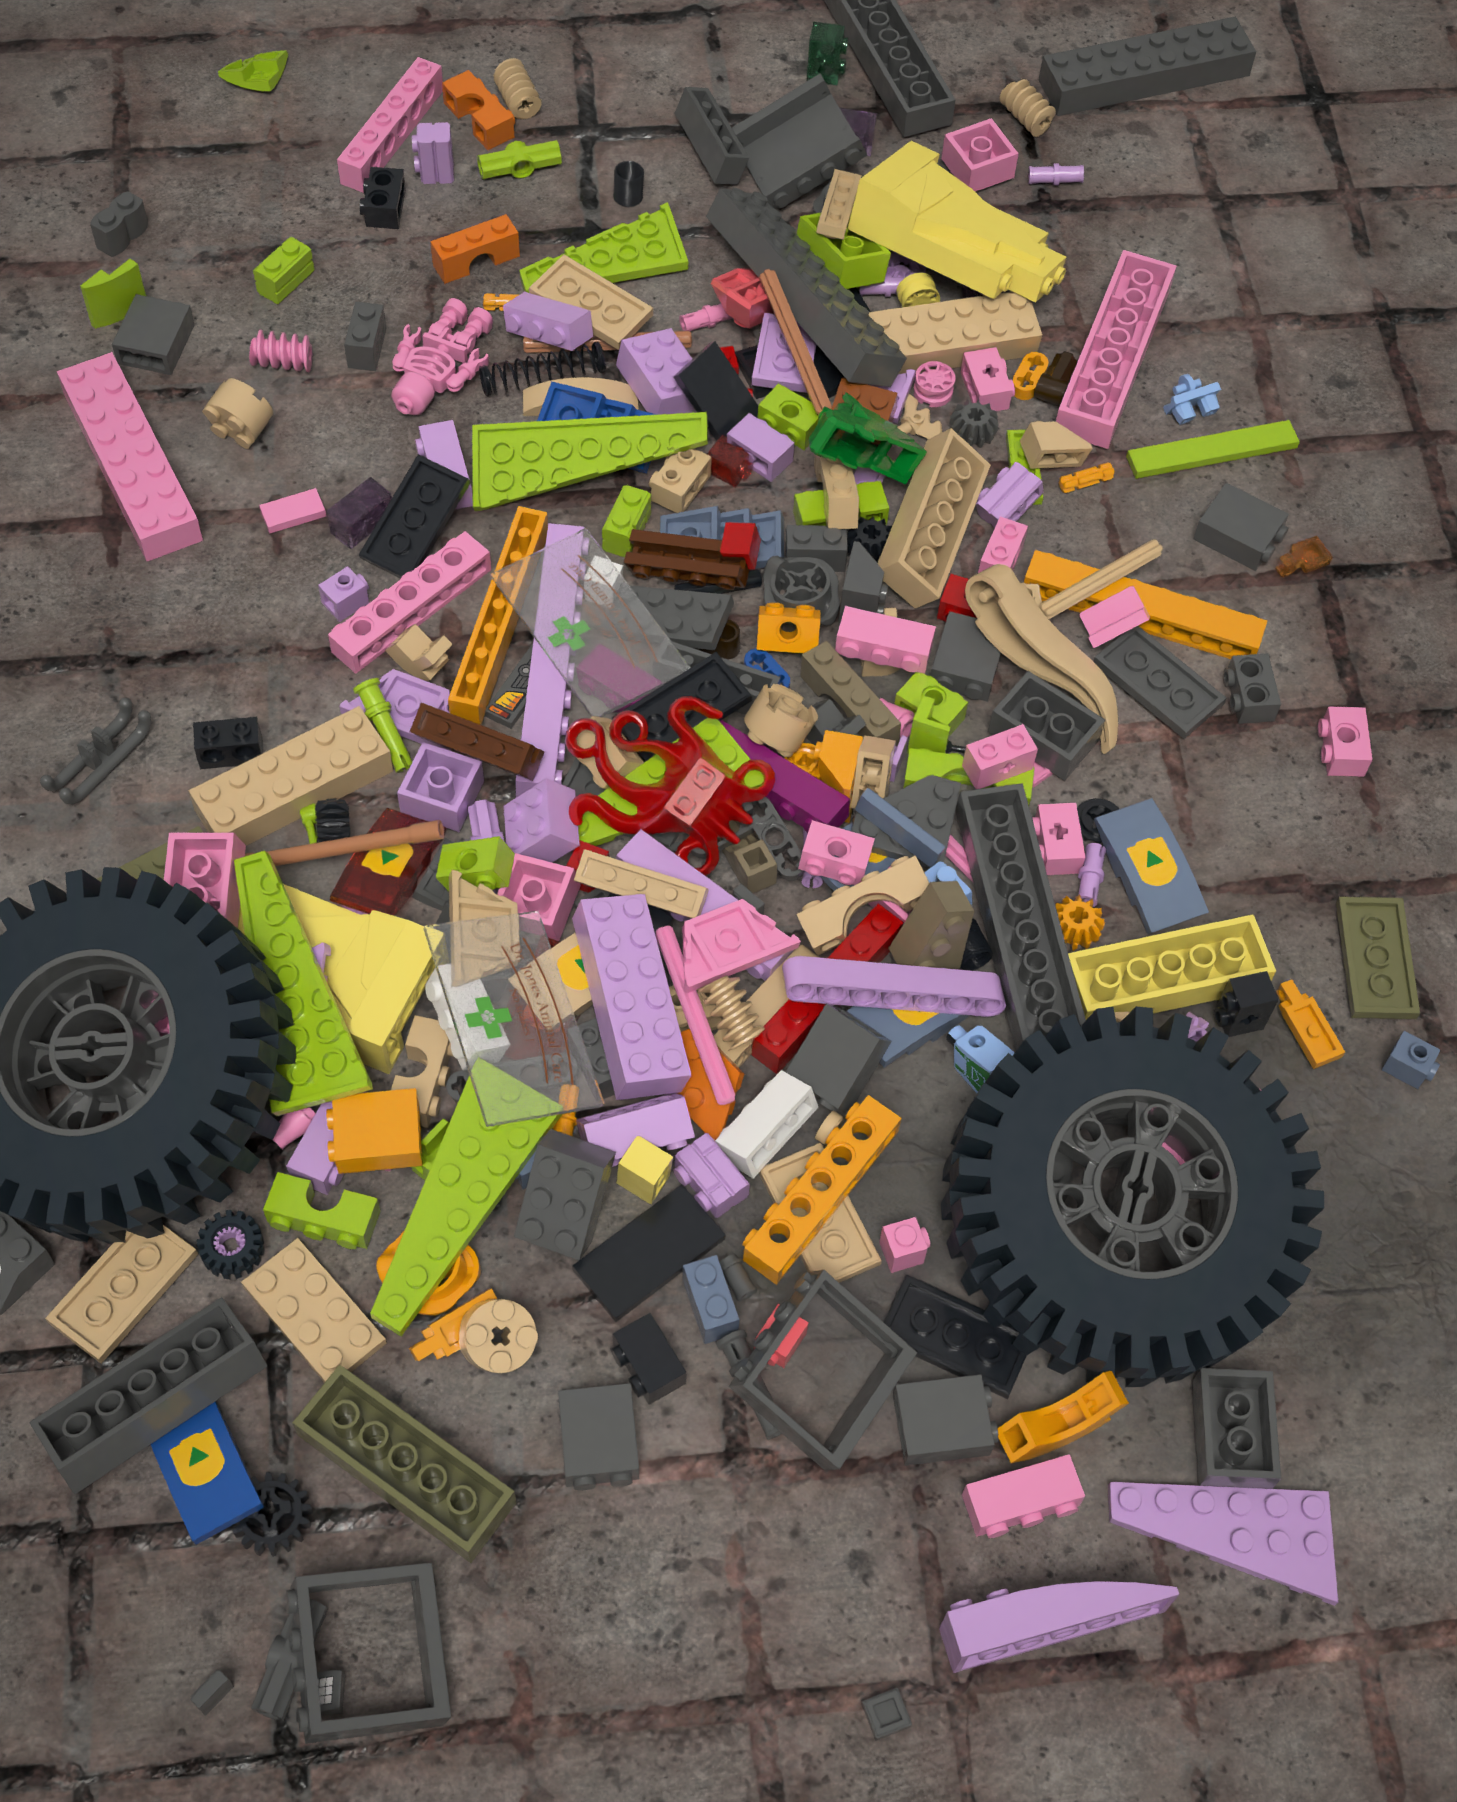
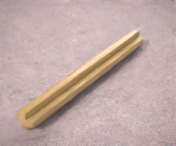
M1155 539L1145 543L1040 603L1039 608L1048 619H1051L1159 557L1162 554V545Z

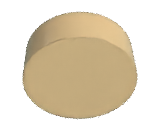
M833 1110L820 1126L815 1139L827 1145L825 1144L827 1137L835 1127L841 1128L844 1117Z

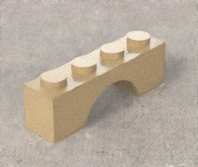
M814 454V469L817 482L823 483L824 514L827 528H858L859 495L852 468L844 466L839 459L830 461Z
M916 855L911 858L908 856L901 857L891 864V868L881 873L873 871L865 875L861 879V883L852 887L848 885L840 887L832 893V897L822 902L820 900L812 901L802 908L803 911L798 913L797 916L812 948L818 956L839 946L847 937V928L851 917L863 905L873 901H888L898 905L906 912L915 907L929 885V881Z

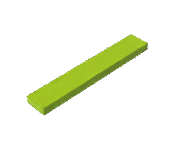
M1290 420L1132 449L1127 451L1126 458L1135 479L1295 449L1298 448L1300 441Z

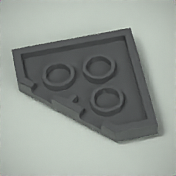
M929 775L883 799L944 845L945 849L937 861L938 863L939 861L944 862L961 783ZM856 812L851 832L875 838L872 853L893 859L915 856L860 813ZM917 858L922 867L930 869L928 865Z

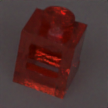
M724 435L717 440L707 453V455L712 457L711 475L735 488L742 479H747L752 472L753 463L749 462V453L738 446L727 443V437Z

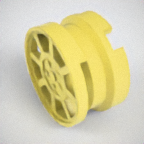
M927 273L911 274L904 278L897 286L896 294L902 307L940 302V295L934 280Z

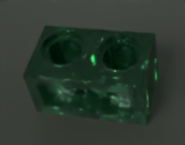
M813 22L809 39L806 81L821 74L826 84L837 86L839 75H844L847 59L842 58V54L846 55L849 40V38L844 37L845 26Z

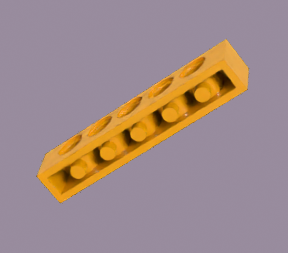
M869 1095L861 1104L858 1102L853 1104L846 1114L845 1119L847 1122L841 1129L835 1127L825 1141V1144H827L821 1154L815 1152L805 1165L807 1171L800 1179L795 1177L789 1183L784 1192L786 1197L779 1205L776 1202L773 1203L763 1218L766 1222L759 1230L752 1229L743 1241L742 1246L745 1247L744 1262L776 1285L899 1132L902 1118ZM861 1132L866 1134L868 1139L858 1140L853 1134ZM842 1157L849 1163L847 1165H837L833 1162V1159ZM821 1182L827 1185L828 1189L818 1191L813 1188L812 1184ZM802 1208L807 1211L808 1215L798 1217L791 1210ZM778 1233L784 1235L788 1240L783 1243H776L770 1236Z

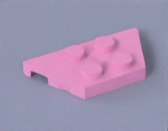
M743 899L684 921L682 928L684 989L686 993H689L724 976H731L797 949L801 941L794 934L789 937L775 927L776 922L758 913L755 907Z

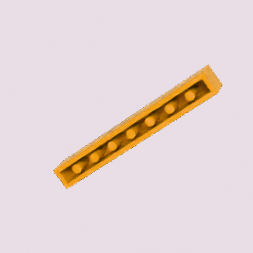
M521 506L517 508L448 698L449 712L453 715L479 725L482 724L486 707L490 702L546 543L548 530L547 512Z
M1035 550L1025 575L1024 583L1039 584L1041 600L1044 602L1100 569L1084 565L1081 562L1064 559L1051 553ZM1127 577L1120 578L1068 608L1069 610L1081 613L1116 593L1134 586L1150 616L1148 621L1138 625L1145 632L1228 659L1236 655L1257 654L1267 624V620L1254 615L1244 614L1228 609L1225 606H1218L1195 597L1185 596L1166 588H1159Z

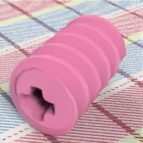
M259 330L257 336L251 340L249 359L252 366L257 365L259 361L260 366L265 368L270 363L274 369H278L282 364L285 370L291 369L293 365L296 371L300 372L303 367H305L306 372L309 373L311 371L313 353L308 335H305L302 343H299L297 334H293L291 341H287L286 333L282 332L280 339L276 340L274 331H270L268 339H265L263 330Z

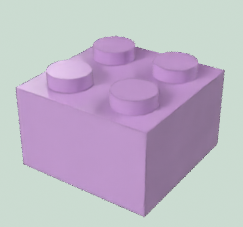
M422 742L397 792L400 813L427 822L441 820L443 827L460 832L468 815V806L474 803L484 783L482 761Z
M545 778L504 805L506 844L517 854L554 862L580 846L578 826L573 824L569 817V805L576 797L575 790Z

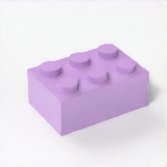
M672 328L621 340L616 366L647 412L657 415L697 412L673 378L676 373L692 360V357Z
M677 1093L662 1095L576 1119L581 1140L616 1152L613 1166L618 1165L620 1158L624 1156L637 1136L644 1138L657 1147H667V1150L684 1147L687 1145V1139L695 1137L685 1097Z

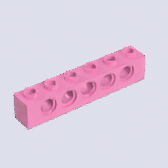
M417 57L338 157L337 164L340 184L364 193V178H369L370 168H384L443 92L441 65Z
M466 531L458 537L450 539L445 547L434 555H429L413 571L405 573L397 583L389 589H384L380 592L378 597L368 605L360 607L344 623L336 625L328 634L331 652L355 674L384 653L385 649L405 629L414 624L417 626L422 624L491 571L490 552Z

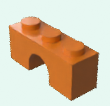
M467 70L442 82L444 104L458 119L471 114L473 135L487 150L515 138L514 115L509 109L506 110L495 94H491L485 88L480 78H476Z
M507 214L430 241L433 266L444 284L470 275V263L478 255L487 253L494 265L520 257L519 234Z

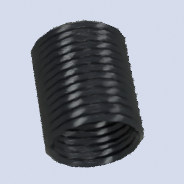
M623 161L615 167L613 197L621 206L634 207L643 199L644 169L640 164L634 161Z
M974 918L972 919L960 965L962 970H976L987 964L993 956V952Z

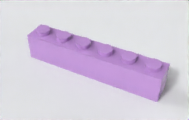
M642 829L616 855L617 860L708 888L709 891L701 915L738 901V899ZM670 912L671 916L678 921L691 919ZM794 950L746 970L757 979L762 978L766 981Z

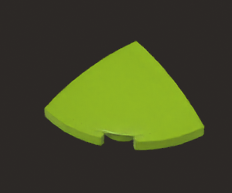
M287 50L256 54L254 57L245 59L243 62L242 59L237 60L220 69L218 75L227 82L246 89L272 91L284 71L288 58Z

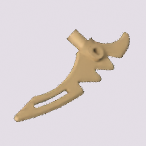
M908 394L904 405V415L901 418V425L897 428L906 434H917L927 439L942 433L941 422L935 421L930 423V410L928 408L917 410L918 400L911 394Z

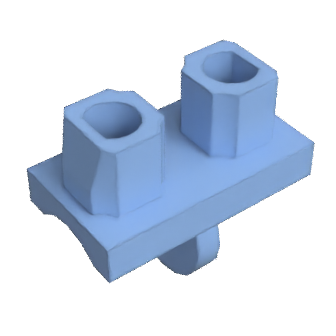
M1189 374L1181 375L1178 385L1173 387L1175 396L1171 398L1170 404L1163 407L1166 415L1173 413L1178 424L1181 425L1190 422L1196 417L1192 406L1198 405L1203 417L1216 413L1220 409L1216 394L1221 390L1219 383L1215 382L1201 387L1200 379L1193 380Z

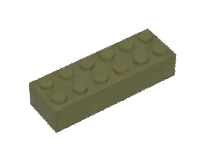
M341 1365L335 1369L292 1422L300 1438L469 1563L473 1562L516 1505L514 1490Z

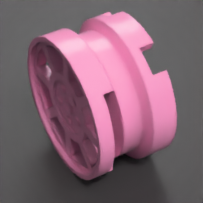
M937 361L922 364L916 371L914 396L921 404L924 402L930 404L929 407L946 405L953 396V386L955 384V373L952 368L945 363Z

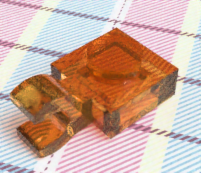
M1314 536L1293 544L1289 551L1290 553L1280 557L1283 564L1276 566L1275 569L1281 577L1292 574L1299 567L1305 573L1329 565L1333 556L1319 537Z

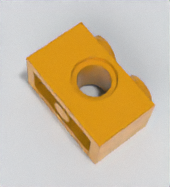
M767 603L766 606H759L756 650L805 653L818 646L820 610H815V607L810 605L786 608L780 603ZM785 622H792L797 628L792 632H786L780 626Z

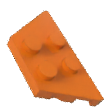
M689 1028L682 1031L681 1036L691 1077L682 1092L677 1094L685 1097L690 1118L705 1133H709L715 1141L725 1128L728 1116L732 1115L736 1101L734 1100L726 1105H719L717 1103ZM718 1047L736 1095L737 1091L740 1090L744 1073Z

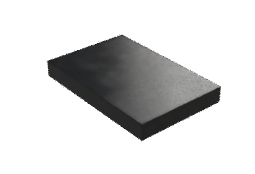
M716 341L709 343L673 376L697 412H707L708 429L721 448L727 446V433L748 413L758 418V404Z

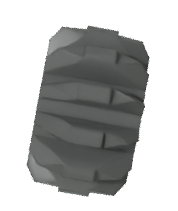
M967 399L964 405L957 404L950 416L949 422L950 428L970 446L976 444L979 448L984 443L991 444L999 426L997 411L991 410L990 403L982 405L979 399L976 403H972Z

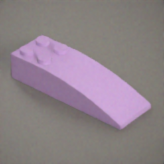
M1100 1581L1056 1584L1021 1590L1010 1594L1008 1589H1001L988 1594L986 1601L973 1604L972 1599H967L952 1604L950 1606L951 1611H947L939 1630L952 1671L956 1673L1163 1613L1179 1596L1177 1587L1137 1582Z

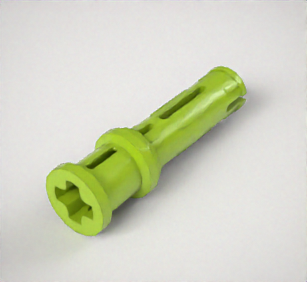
M372 678L358 684L353 688L355 695L360 696L366 709L365 715L369 721L373 720L380 737L390 750L391 760L396 773L403 772V768L408 770L413 761L390 715L392 706L390 702L385 701L379 688L380 680L379 678Z

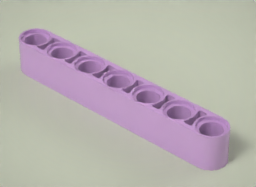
M806 956L789 958L782 966L786 995L790 1000L797 1002L984 1017L998 1015L1006 1008L1000 977L992 972Z

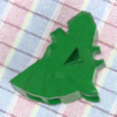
M846 392L842 397L844 403H838L834 410L823 407L818 415V424L809 437L811 452L830 461L839 459L844 466L855 470L857 466L860 468H870L906 485L926 455L927 451L914 442L915 440L898 429L897 425L863 407L853 396ZM875 439L881 441L878 447L871 442H874ZM893 444L903 448L896 461L887 455Z

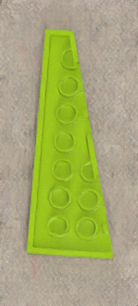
M707 412L472 425L474 511L486 510L677 454L678 452L708 445Z
M261 851L235 859L234 866L245 936L259 948L266 957L263 962L277 974L284 990L275 995L291 1009L294 1023L293 1026L280 1029L279 1031L296 1046V1064L276 1065V1070L292 1085L288 1102L270 1100L271 1113L280 1116L372 1090V1082L270 854L266 851Z

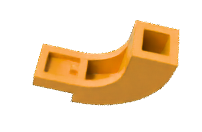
M1103 1372L1076 1392L1054 1404L1038 1410L1017 1414L997 1428L998 1438L1011 1463L1029 1460L1065 1446L1096 1430L1110 1421V1416L1128 1405L1129 1402L1113 1372Z

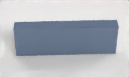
M867 788L860 796L855 808L858 813L913 855H916L917 858L930 868L937 863L945 849L942 843L870 788Z

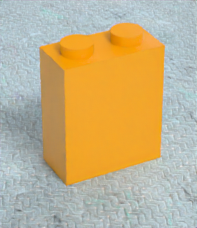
M416 1088L358 1093L333 1100V1109L326 1110L328 1130H333L334 1141H328L329 1162H335L339 1174L423 1165L420 1108Z

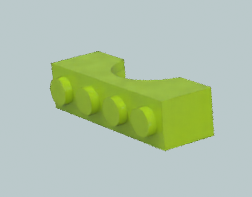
M909 748L903 788L929 775L942 777L971 786L973 784L962 767L964 756L961 754L933 752L925 748ZM1035 767L1032 770L984 788L1023 783L1029 805Z

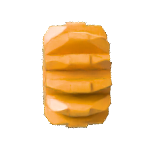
M1080 894L1075 898V901L1066 896L1061 904H1055L1065 944H1071L1073 951L1077 949L1078 944L1084 949H1088L1092 942L1096 943L1100 939L1101 931L1105 925L1104 919L1101 918L1102 908H1092L1094 904L1093 899L1085 903L1082 901Z

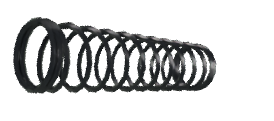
M594 342L591 351L587 345L583 344L580 354L576 348L574 349L579 358L584 376L586 375L583 362L584 347L589 353L594 373H597L596 367L600 373L605 372L606 364L600 342ZM560 349L558 359L555 353L550 351L547 361L539 353L536 364L531 356H527L525 367L522 361L516 358L514 370L511 363L505 360L503 372L500 366L494 362L492 375L486 365H480L479 374L484 394L487 397L488 395L491 396V384L494 394H497L495 365L499 370L506 392H508L506 363L510 367L517 390H519L517 361H519L523 369L528 387H530L528 359L533 364L538 383H541L539 371L540 356L544 361L550 381L552 380L550 368L551 354L556 361L560 378L564 379L561 366L562 351L568 361L571 376L575 378L572 351H570L568 356L564 349Z

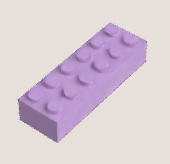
M645 894L581 899L572 920L616 1100L682 1092L691 1077V1071Z

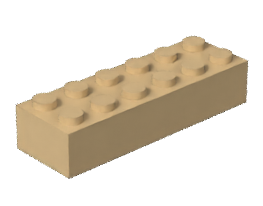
M1012 291L1000 293L995 299L984 295L869 312V316L874 322L884 328V333L898 343L900 346L899 350L907 357L898 374L906 373L908 369L917 371L922 364L931 361L945 363L951 368L961 367L964 352L995 347L1000 358H1004V360L1023 358L1030 352L1038 351L1042 338V332L1031 300Z
M952 428L927 440L924 447L927 453L914 471L877 563L884 571L883 581L914 608L940 598L991 466Z
M358 706L188 791L194 810L208 833H235L247 846L302 818L300 809L313 803L316 805L321 800L331 798L338 800L393 772L390 750L361 707Z

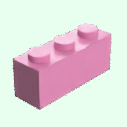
M845 606L837 633L835 650L847 658H858L874 662L878 665H889L902 668L908 672L925 674L936 626Z
M1069 1454L967 1484L962 1497L976 1537L987 1534L988 1538H995L1009 1532L1008 1527L1022 1524L1023 1528H1028L1040 1524L1044 1521L1043 1517L1056 1513L1058 1518L1071 1515L1078 1511L1077 1507L1082 1503L1085 1494Z

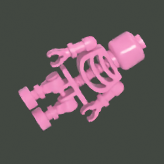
M451 298L443 307L440 320L430 326L428 333L425 332L422 336L421 328L418 327V331L409 336L410 325L408 324L404 327L403 341L399 342L397 347L398 354H395L392 361L395 371H404V375L399 379L391 394L396 408L401 413L420 415L434 398L435 392L442 393L447 388L451 392H458L464 386L466 380H471L475 376V372L479 371L480 365L488 366V354H485L484 358L479 359V348L473 350L476 338L482 333L488 334L492 329L493 318L487 310L480 307L474 308L468 317L465 329L461 332L457 331L452 335L451 328H454L456 324H464L467 320L468 310L462 301ZM421 338H423V347L415 348L421 341ZM470 352V358L468 359L467 354ZM454 360L462 362L457 373Z

